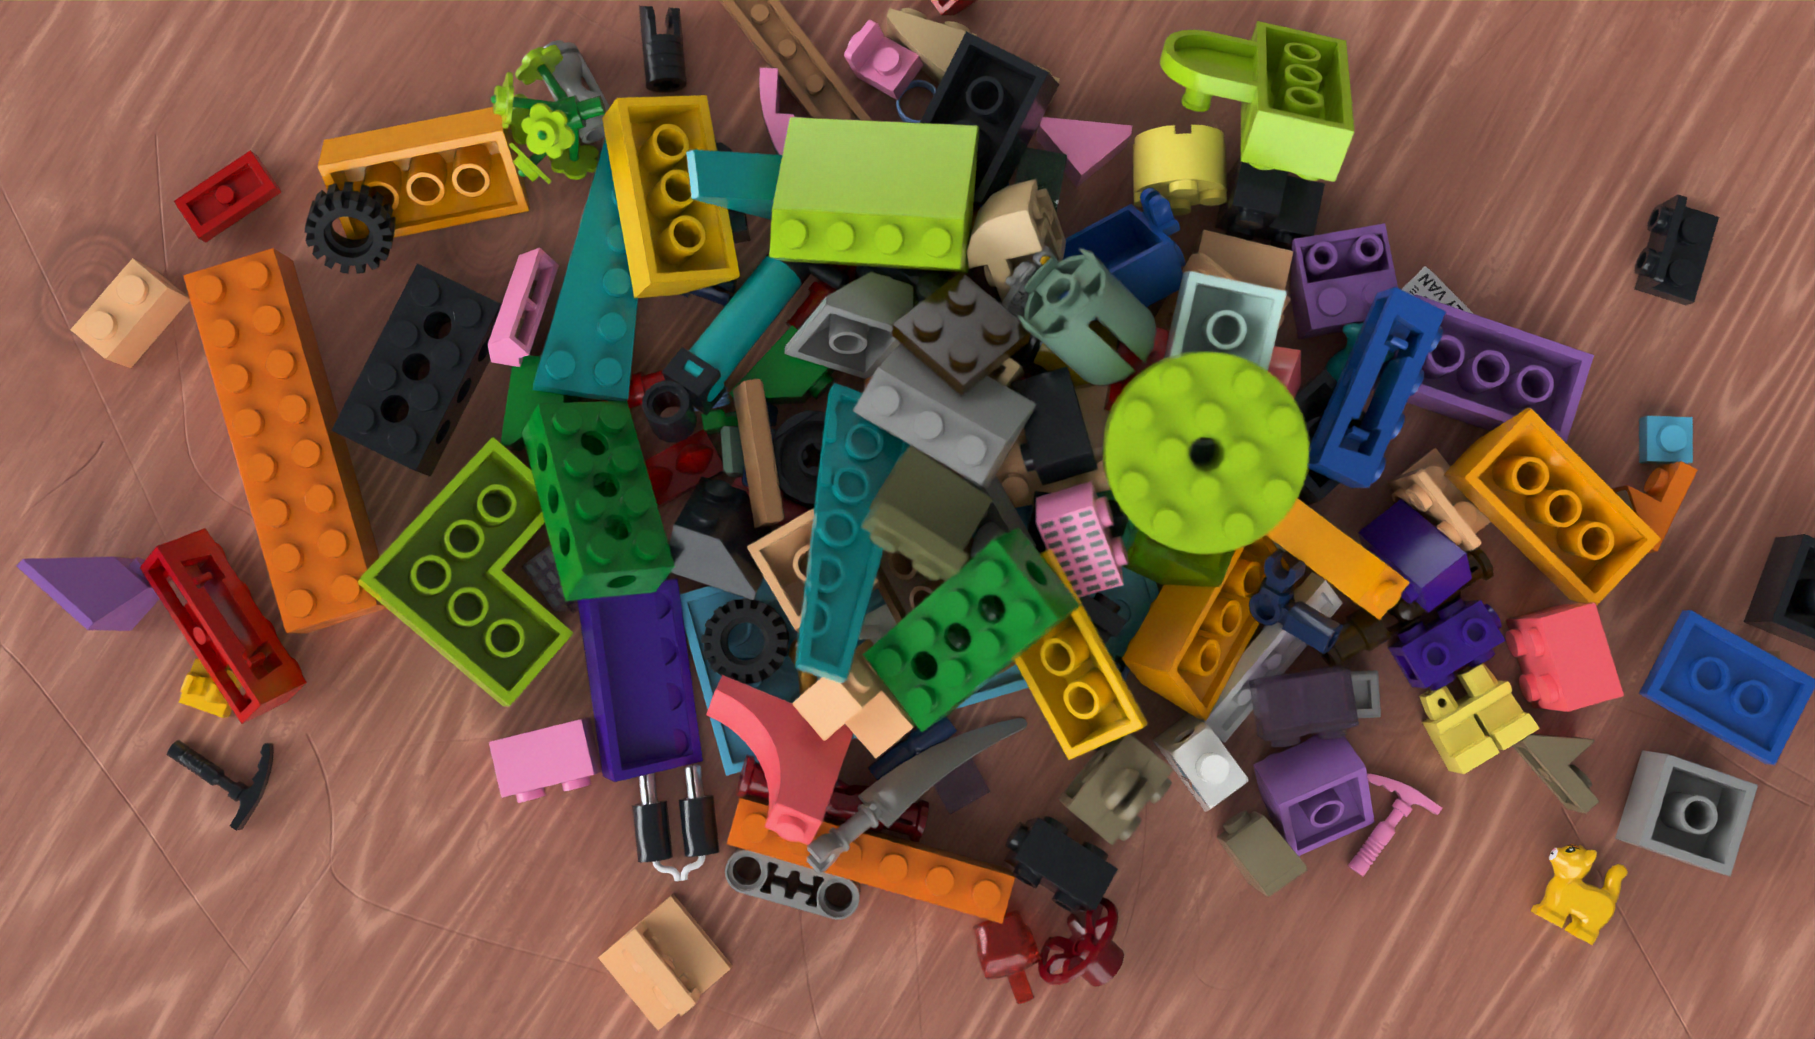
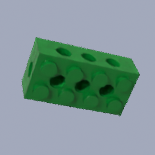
M628 402L538 403L522 431V436L565 601L656 592L675 565Z
M1018 527L991 541L967 562L957 574L950 577L870 647L863 656L917 727L923 732L949 715L1081 605Z

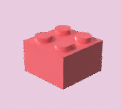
M1595 602L1560 604L1506 619L1509 629L1505 634L1506 643L1511 654L1518 659L1522 675L1519 677L1520 689L1524 698L1531 702L1532 708L1569 712L1624 696Z

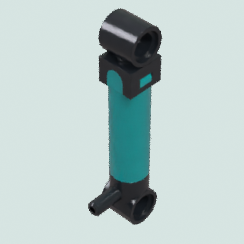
M768 253L688 351L682 347L664 368L662 374L665 381L655 383L647 389L643 396L642 408L653 433L660 440L669 443H677L687 439L697 425V416L694 408L706 416L726 392L724 382L808 277L813 275L835 290H839L848 285L849 276L830 264L781 261L770 258ZM669 407H679L678 412L673 416H660Z

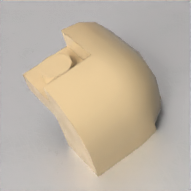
M1036 179L1009 185L992 194L977 212L967 248L969 268L984 265L987 282L990 287L997 288L1002 302L1011 288L1005 282L1007 277L1013 275L1015 268L1021 262L1029 260L1034 263L1032 260L1034 253L1043 251L1044 246L1052 249L1051 252L1059 262L1063 261L1066 239L1047 189L1038 190Z

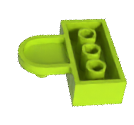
M1260 21L1256 23L1251 40L1204 30H1182L1172 33L1166 38L1160 57V65L1162 70L1172 80L1186 87L1181 99L1183 106L1197 112L1208 111L1213 95L1241 101V162L1249 163L1260 170L1278 169L1296 173L1299 177L1310 181L1319 179L1336 181L1355 132L1346 40Z

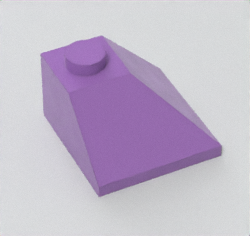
M121 557L22 559L17 565L24 574L87 630L131 631L159 600L158 595L140 569V566L145 561L140 557L135 559Z

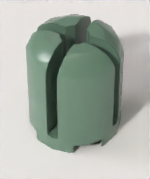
M1079 249L1084 255L1071 256L1061 262L1052 257L1034 273L1024 288L1029 294L1025 306V319L1019 315L1024 328L1043 342L1083 380L1101 386L1124 381L1136 371L1087 325L1096 318L1119 341L1123 342L1138 358L1145 362L1154 347L1156 335L1154 317L1093 253ZM1067 291V296L1063 300H1060L1059 297L1061 296V294Z

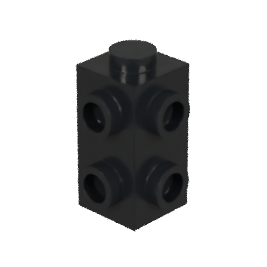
M1045 816L1043 820L1039 817L1027 820L1025 824L1019 822L1005 844L1010 851L1004 861L1015 868L1012 874L1033 888H1037L1039 884L1054 893L1052 901L1071 913L1077 914L1078 910H1096L1118 868L1106 861L1108 854L1092 843L1084 841L1081 845L1068 837L1069 829L1049 816Z

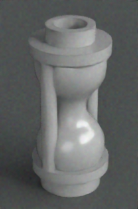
M562 40L553 41L545 45L543 48L557 45L560 49L563 60L555 66V71L552 75L566 92L567 96L576 95L579 102L601 96L607 112L610 106L577 46L571 42L564 43ZM582 76L584 77L591 91L583 87L581 82ZM545 82V84H546V86L548 87V89H549L551 95L553 96L554 100H555V101H558L557 97L554 95V93L552 92V90L549 88V86H548L547 83ZM605 114L586 119V127L579 129V136L583 143H593L605 137L602 117Z

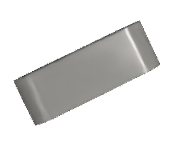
M738 848L730 857L725 867V877L728 884L740 893L831 919L840 920L849 917L855 912L859 904L861 892L859 882L825 872L819 875L814 869ZM742 857L754 858L760 864L761 875L754 880L743 879L736 869L737 860ZM771 863L778 865L774 875L789 877L792 871H797L800 873V881L812 886L816 876L823 877L817 892V900L809 898L813 888L799 885L796 892H791L787 890L788 882L779 878L773 879L771 887L764 885L771 871ZM843 883L850 888L852 899L845 905H834L827 899L826 889L831 884Z

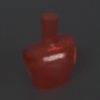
M1015 910L1005 913L1003 924L985 920L975 925L973 929L976 935V950L985 978L998 979L1007 977L1017 1004L1032 1000L1034 994L1025 970L1037 964L1042 958L1031 928L1024 922L1020 911Z

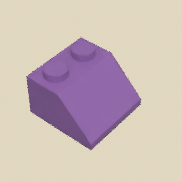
M1339 727L1324 734L1314 735L1299 745L1280 753H1273L1264 760L1253 764L1259 792L1278 833L1298 856L1375 823L1366 766Z

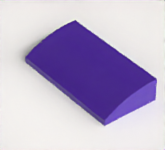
M665 579L656 592L577 600L603 777L613 782H618L702 762L703 758L678 579Z

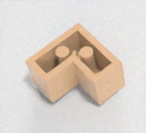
M866 639L855 649L849 674L844 683L841 684L822 677L792 704L824 741L843 724H846L876 759L916 724L863 656L874 645L870 639Z

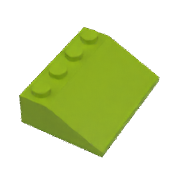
M790 117L772 207L769 257L787 262L969 273L967 248L972 232L979 127L970 125Z

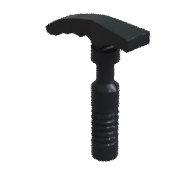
M180 740L175 741L170 746L167 756L187 767L188 770H191V772L210 785H218L229 792L228 797L234 801L240 800L239 810L229 826L234 830H242L263 797L271 773L274 750L272 743H265L260 751L262 757L257 766L259 771L252 778L254 784L250 788L241 781L236 783L225 776L223 769L205 759V757Z

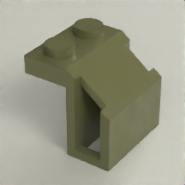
M911 445L899 457L869 507L871 510L861 527L871 532L870 539L879 547L893 553L898 550L914 560L912 563L913 567L924 576L933 580L942 578L946 581L957 574L966 561L968 555L963 550L988 510L993 498Z

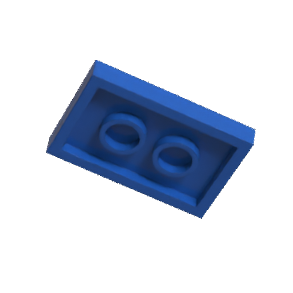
M1682 610L1638 694L1762 763L1775 765L1815 689V679L1694 611Z

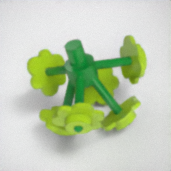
M551 45L547 48L538 47L527 53L522 59V66L516 70L515 76L525 85L532 84L535 80L544 79L558 101L528 99L523 94L514 95L512 72L506 73L503 86H495L494 95L490 99L493 103L494 114L501 115L502 128L510 126L515 142L519 145L527 144L530 151L534 153L528 158L512 142L509 144L519 155L513 161L519 168V176H527L532 182L540 176L548 184L552 181L537 167L546 155L552 161V171L563 173L570 179L579 180L584 178L587 172H595L599 151L591 145H580L579 129L586 127V119L606 113L601 96L579 102L576 95L568 97L552 75L555 71V66L563 60L557 45Z

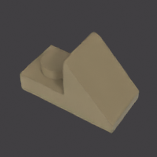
M1530 734L1512 745L1566 809L1586 814L1600 802L1589 790L1592 786L1590 779L1575 765L1571 764L1569 766L1574 759L1593 744L1594 739Z

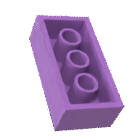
M1414 295L1446 311V314L1440 325L1443 327L1442 338L1437 347L1428 353L1421 368L1424 371L1423 381L1416 393L1409 396L1407 403L1488 431H1492L1526 408H1531L1565 443L1567 442L1594 355L1420 295ZM1400 349L1394 351L1395 354L1391 360L1396 359ZM1388 362L1382 364L1372 391H1376Z

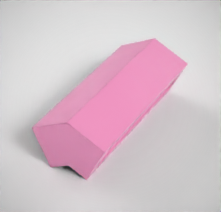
M541 248L518 256L488 342L492 363L520 367L523 357L530 354L559 267ZM537 280L532 299H530L528 296L533 281ZM522 318V319H525V320H524L523 326H522V328H521L519 337H518V339H517V338L515 337V334H516V331H517V328H518L520 319Z

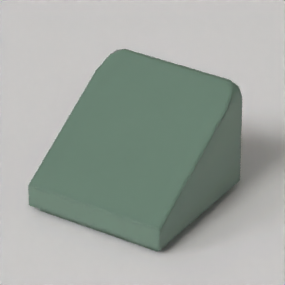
M722 427L723 471L730 478L742 476L745 464L739 427Z

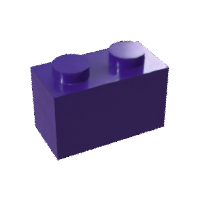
M1402 499L1358 532L1362 547L1410 582L1402 592L1401 598L1407 603L1417 602L1428 613L1472 579L1467 554Z

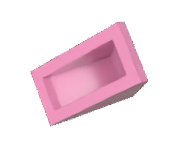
M1042 117L1038 125L1036 140L1073 184L1078 187L1126 148L1132 135V125Z

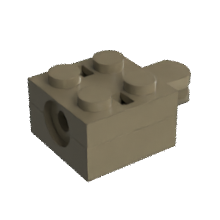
M1129 733L1104 744L1101 750L1096 751L1058 800L1113 845L1118 838L1122 841L1127 840L1137 829L1141 822V818L1137 815L1148 801L1155 804L1163 797L1171 786L1172 782L1168 779V776L1174 769Z

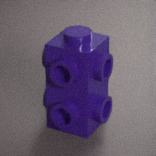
M1459 597L1443 608L1437 609L1436 612L1439 617L1424 625L1422 621H1418L1397 634L1400 640L1389 646L1388 649L1411 687H1429L1431 691L1440 689L1455 680L1456 676L1453 672L1467 663L1470 667H1475L1495 655L1492 648L1506 640L1499 630L1502 627L1501 620L1490 605L1483 604L1481 600L1464 602Z

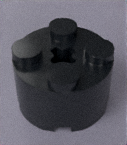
M803 411L793 415L777 429L772 441L780 489L791 500L808 508L815 507L819 470L815 466L807 468L806 465L810 462L808 454L811 451L816 450L821 455L826 412Z

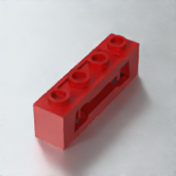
M207 529L198 530L155 547L140 566V569L241 724L288 702L307 683L302 675L301 668L298 662L290 657L278 639L273 624L263 616L253 601L248 586L238 578L226 560L223 548L213 540ZM169 581H174L187 601L186 605H182L168 583ZM229 668L232 669L245 689L246 693L243 696L226 672Z

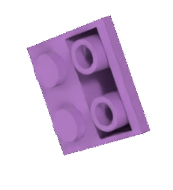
M1385 223L1297 238L1292 241V251L1294 252L1291 261L1290 298L1298 339L1343 332L1344 325L1363 323L1376 294L1394 287L1398 288Z

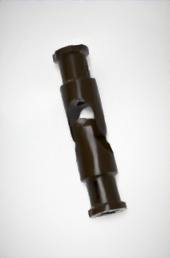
M1479 546L1474 550L1464 551L1467 554L1472 579L1431 611L1441 609L1461 597V590L1480 579L1486 581L1494 577L1493 566ZM1400 597L1397 604L1388 610L1399 622L1393 626L1384 627L1382 619H1377L1361 607L1346 616V622L1342 624L1343 627L1334 646L1325 654L1320 651L1318 652L1327 665L1334 672H1337L1343 668V662L1364 649L1370 652L1415 624L1421 619L1422 614L1427 611L1417 602L1407 603Z

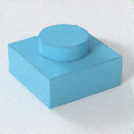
M1645 416L1639 418V463L1671 464L1679 461L1686 464L1693 463V417Z

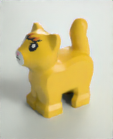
M1569 844L1562 848H1554L1549 855V860L1554 869V877L1546 887L1541 903L1533 905L1531 912L1560 928H1563L1567 916L1571 914L1572 922L1564 930L1593 945L1599 935V930L1613 917L1615 904L1621 890V882L1628 873L1627 868L1622 864L1612 866L1605 874L1603 887L1599 888L1582 880L1590 872L1596 859L1597 852L1595 850H1586L1582 845Z

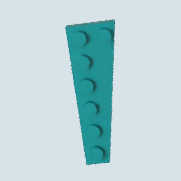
M604 138L576 240L567 265V271L555 306L549 333L546 337L533 382V390L605 401H627L629 397L638 298L634 299L606 138Z
M834 383L829 390L795 668L842 684L847 680L884 550L870 539L871 532L861 526L871 510L869 507L899 457L911 445L853 411L863 393Z

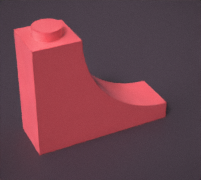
M722 675L706 715L734 731L746 742L760 762L769 791V809L765 828L777 832L786 840L800 841L807 845L811 844L823 821L853 732L847 725L843 724L824 741L792 703Z

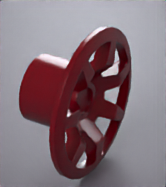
M1102 897L1096 910L1087 911L1085 915L1086 926H1083L1079 918L1074 913H1071L1067 917V925L1072 933L1069 939L1061 936L1051 938L1050 936L1046 940L1038 959L1039 975L1046 983L1061 985L1082 976L1090 985L1097 987L1104 985L1117 974L1124 960V952L1112 940L1118 924V910L1112 901ZM1103 908H1106L1108 916L1099 919ZM1050 950L1064 952L1061 954L1052 955L1051 958L1047 961ZM1063 966L1062 973L1051 974Z

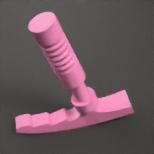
M1367 774L1368 782L1376 786L1382 785L1389 792L1395 791L1398 799L1392 804L1394 808L1385 821L1378 823L1370 837H1368V840L1365 841V844L1362 845V848H1360V851L1357 852V855L1353 857L1348 866L1363 877L1369 870L1370 865L1373 864V861L1376 860V857L1379 856L1381 850L1384 849V846L1388 844L1395 834V827L1403 816L1407 817L1410 814L1412 804L1424 807L1437 815L1443 808L1409 785L1387 777Z

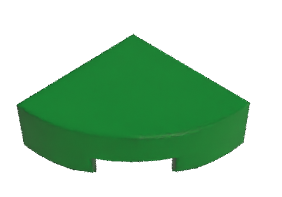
M723 409L711 410L707 416L703 413L701 414L703 429L708 435L721 434L722 427H739L736 411L725 413Z

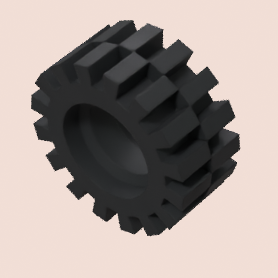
M345 182L343 191H340L337 183L329 185L327 194L321 190L316 195L315 201H312L304 233H307L305 239L307 246H314L312 254L317 260L325 255V266L332 269L335 262L341 264L340 272L347 274L350 266H355L356 273L359 274L365 273L367 263L374 270L379 267L380 259L385 262L392 248L396 221L395 217H392L393 209L388 203L382 206L384 196L378 191L373 197L368 196L369 186L362 184L360 192L353 191V182ZM339 217H353L368 226L369 234L363 239H348L339 235L333 229L332 223Z
M743 598L729 601L726 605L718 607L713 612L714 615L707 620L704 626L706 630L704 635H702L701 643H704V657L709 661L710 668L715 673L743 684H751L765 680L779 670L788 654V640L790 639L785 621L774 608L761 601ZM741 623L756 625L764 636V647L761 653L751 660H742L735 657L728 646V637L731 630Z

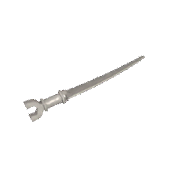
M1016 718L963 733L934 745L902 763L859 795L860 800L864 804L859 805L858 812L838 829L831 828L829 834L821 835L808 845V851L811 854L807 857V862L819 875L822 874L836 861L843 851L847 852L850 849L849 844L869 827L876 828L878 820L889 828L909 806L947 774L990 746L1025 729L1027 721L1023 718Z

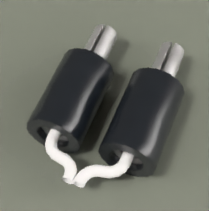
M696 764L693 767L692 765L685 767L688 798L679 799L684 855L685 857L698 856L696 862L686 865L681 875L676 868L663 866L660 863L661 860L673 858L667 801H657L655 773L639 776L641 803L632 805L638 862H653L654 867L658 871L672 874L674 881L688 880V873L703 865L705 855L719 852L714 796L704 795L701 766Z

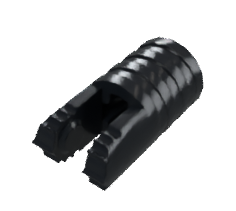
M639 6L646 88L658 93L682 90L686 87L687 82L680 9L668 8L665 17L666 34H657L653 6Z

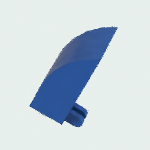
M1147 188L1141 193L1140 201L1143 212L1129 204L1065 238L1066 245L1063 260L1071 256L1084 255L1079 249L1093 253L1145 307L1180 289L1183 276L1181 267L1186 264L1181 249L1175 241L1168 237L1181 230L1179 222L1174 219L1169 201L1154 188ZM1065 291L1064 293H1062L1059 299L1063 300L1067 296L1068 292Z

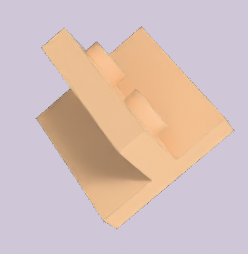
M674 894L668 897L598 957L658 1031L677 1014L682 1016L697 1003L701 994L732 967V964Z

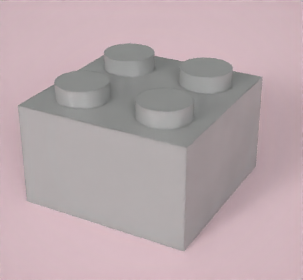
M1642 750L1615 839L1731 877L1758 785L1669 754Z

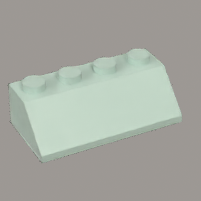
M1192 271L1184 272L1167 341L1165 358L1187 352H1217L1243 358L1268 371L1287 291ZM1207 437L1195 440L1189 450L1192 462L1197 464L1209 462L1215 450L1213 441Z

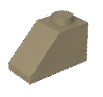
M1242 811L1230 818L1223 825L1226 831L1217 837L1247 883L1267 897H1270L1308 870L1304 862L1267 818L1255 811L1251 814H1248L1247 811Z

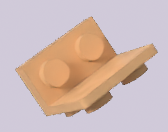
M1436 448L1430 449L1388 482L1394 491L1392 498L1395 503L1400 499L1404 500L1463 551L1474 550L1482 544L1475 534L1491 521L1443 475L1450 468V465Z

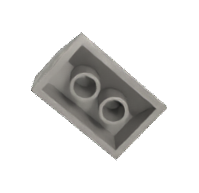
M900 343L877 368L853 411L988 489L1035 409L1036 404L988 376L963 396H960Z

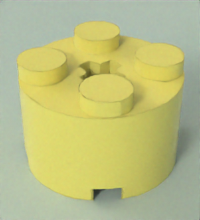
M1175 125L1150 129L1135 137L1132 151L1135 206L1142 207L1140 196L1147 188H1154L1169 201L1173 216L1190 213L1192 205L1214 206L1227 202L1226 145L1224 133L1221 130L1210 126L1191 125V134H1175Z

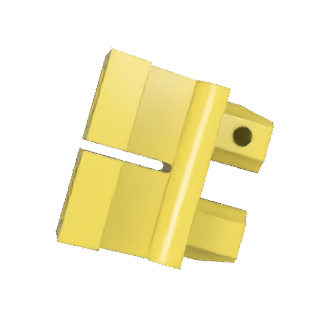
M1484 663L1475 667L1468 666L1456 674L1468 693L1461 699L1455 701L1447 686L1434 691L1429 689L1419 696L1424 710L1429 717L1422 721V724L1448 771L1466 774L1499 754V750L1509 748L1540 729L1531 714L1524 712L1512 695L1510 683L1497 680Z

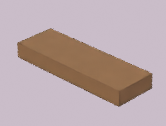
M761 379L745 380L733 390L753 521L755 528L769 527L783 521L784 512L768 412Z

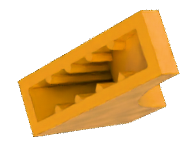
M1298 498L1283 520L1265 534L1379 620L1389 609L1397 604L1402 592L1410 583Z

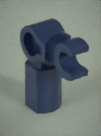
M1279 548L1265 560L1264 572L1266 577L1262 580L1259 591L1249 601L1250 612L1254 619L1261 624L1273 625L1279 622L1283 625L1282 629L1325 654L1338 640L1343 625L1302 601L1295 602L1293 595L1295 590L1294 583L1304 575L1306 570L1305 563L1300 560L1290 571H1287L1281 563L1284 551Z

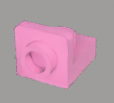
M868 20L863 28L853 35L844 53L845 59L857 78L897 101L923 67L919 55L885 37L879 25L872 20Z

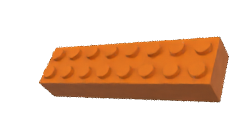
M271 248L183 275L285 632L306 634L386 609L384 605L357 583L359 578L380 556L345 437L332 431L338 418V412L293 260L278 250Z

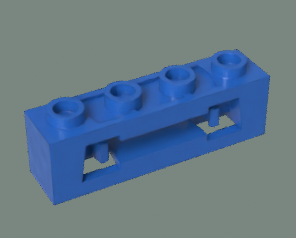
M1397 287L1376 294L1309 446L1307 468L1350 488H1369L1371 483L1378 480L1385 468L1386 458L1383 455L1390 440L1394 439L1403 427L1405 414L1402 412L1409 396L1416 393L1423 381L1424 371L1421 368L1428 353L1437 347L1442 338L1443 327L1440 325L1446 311ZM1400 349L1396 359L1389 360L1360 428L1353 426L1347 429L1351 419L1359 418L1387 352L1393 353L1395 350Z

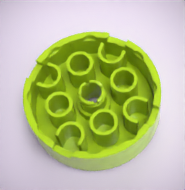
M1208 351L1187 352L1167 357L1152 364L1125 386L1113 404L1104 428L1103 467L1108 485L1119 506L1130 521L1147 536L1165 546L1184 552L1198 554L1227 552L1246 546L1263 537L1282 521L1290 511L1300 494L1307 473L1309 460L1307 430L1299 407L1284 385L1264 368L1251 361L1229 354ZM1202 437L1210 438L1215 447L1212 459L1202 464L1192 462L1189 450L1193 442Z

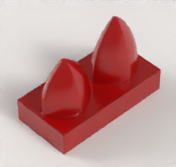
M704 429L645 460L658 508L695 489L701 477L713 479L724 473L723 461Z

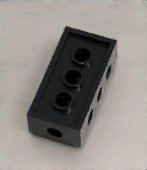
M417 263L332 431L416 472L431 477L490 361L488 342L502 304ZM448 322H452L449 334L439 339L441 327ZM430 362L429 374L424 379L418 380L420 368ZM408 403V415L404 420L398 422L397 413L399 409Z

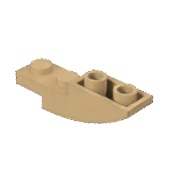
M889 8L887 14L888 35L894 42L919 55L923 63L921 70L940 84L966 31L971 33L969 28L953 21L941 24L928 20L923 13L914 9L903 8L901 11ZM1038 66V67H1040V68H1042V69L1048 71V72L1051 74V72H1050L1049 70H1047V69H1045V68H1043V67H1041V66ZM1054 77V79L1059 83L1060 78ZM1053 96V98H1052V100H1051V102H1050V104H1049V106H1048V108H1047V109H1049V110L1051 109L1054 96Z

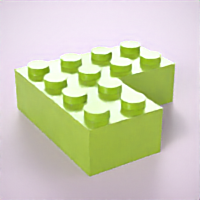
M494 437L481 448L357 582L503 707L510 706L574 634L502 571L545 521L532 471Z

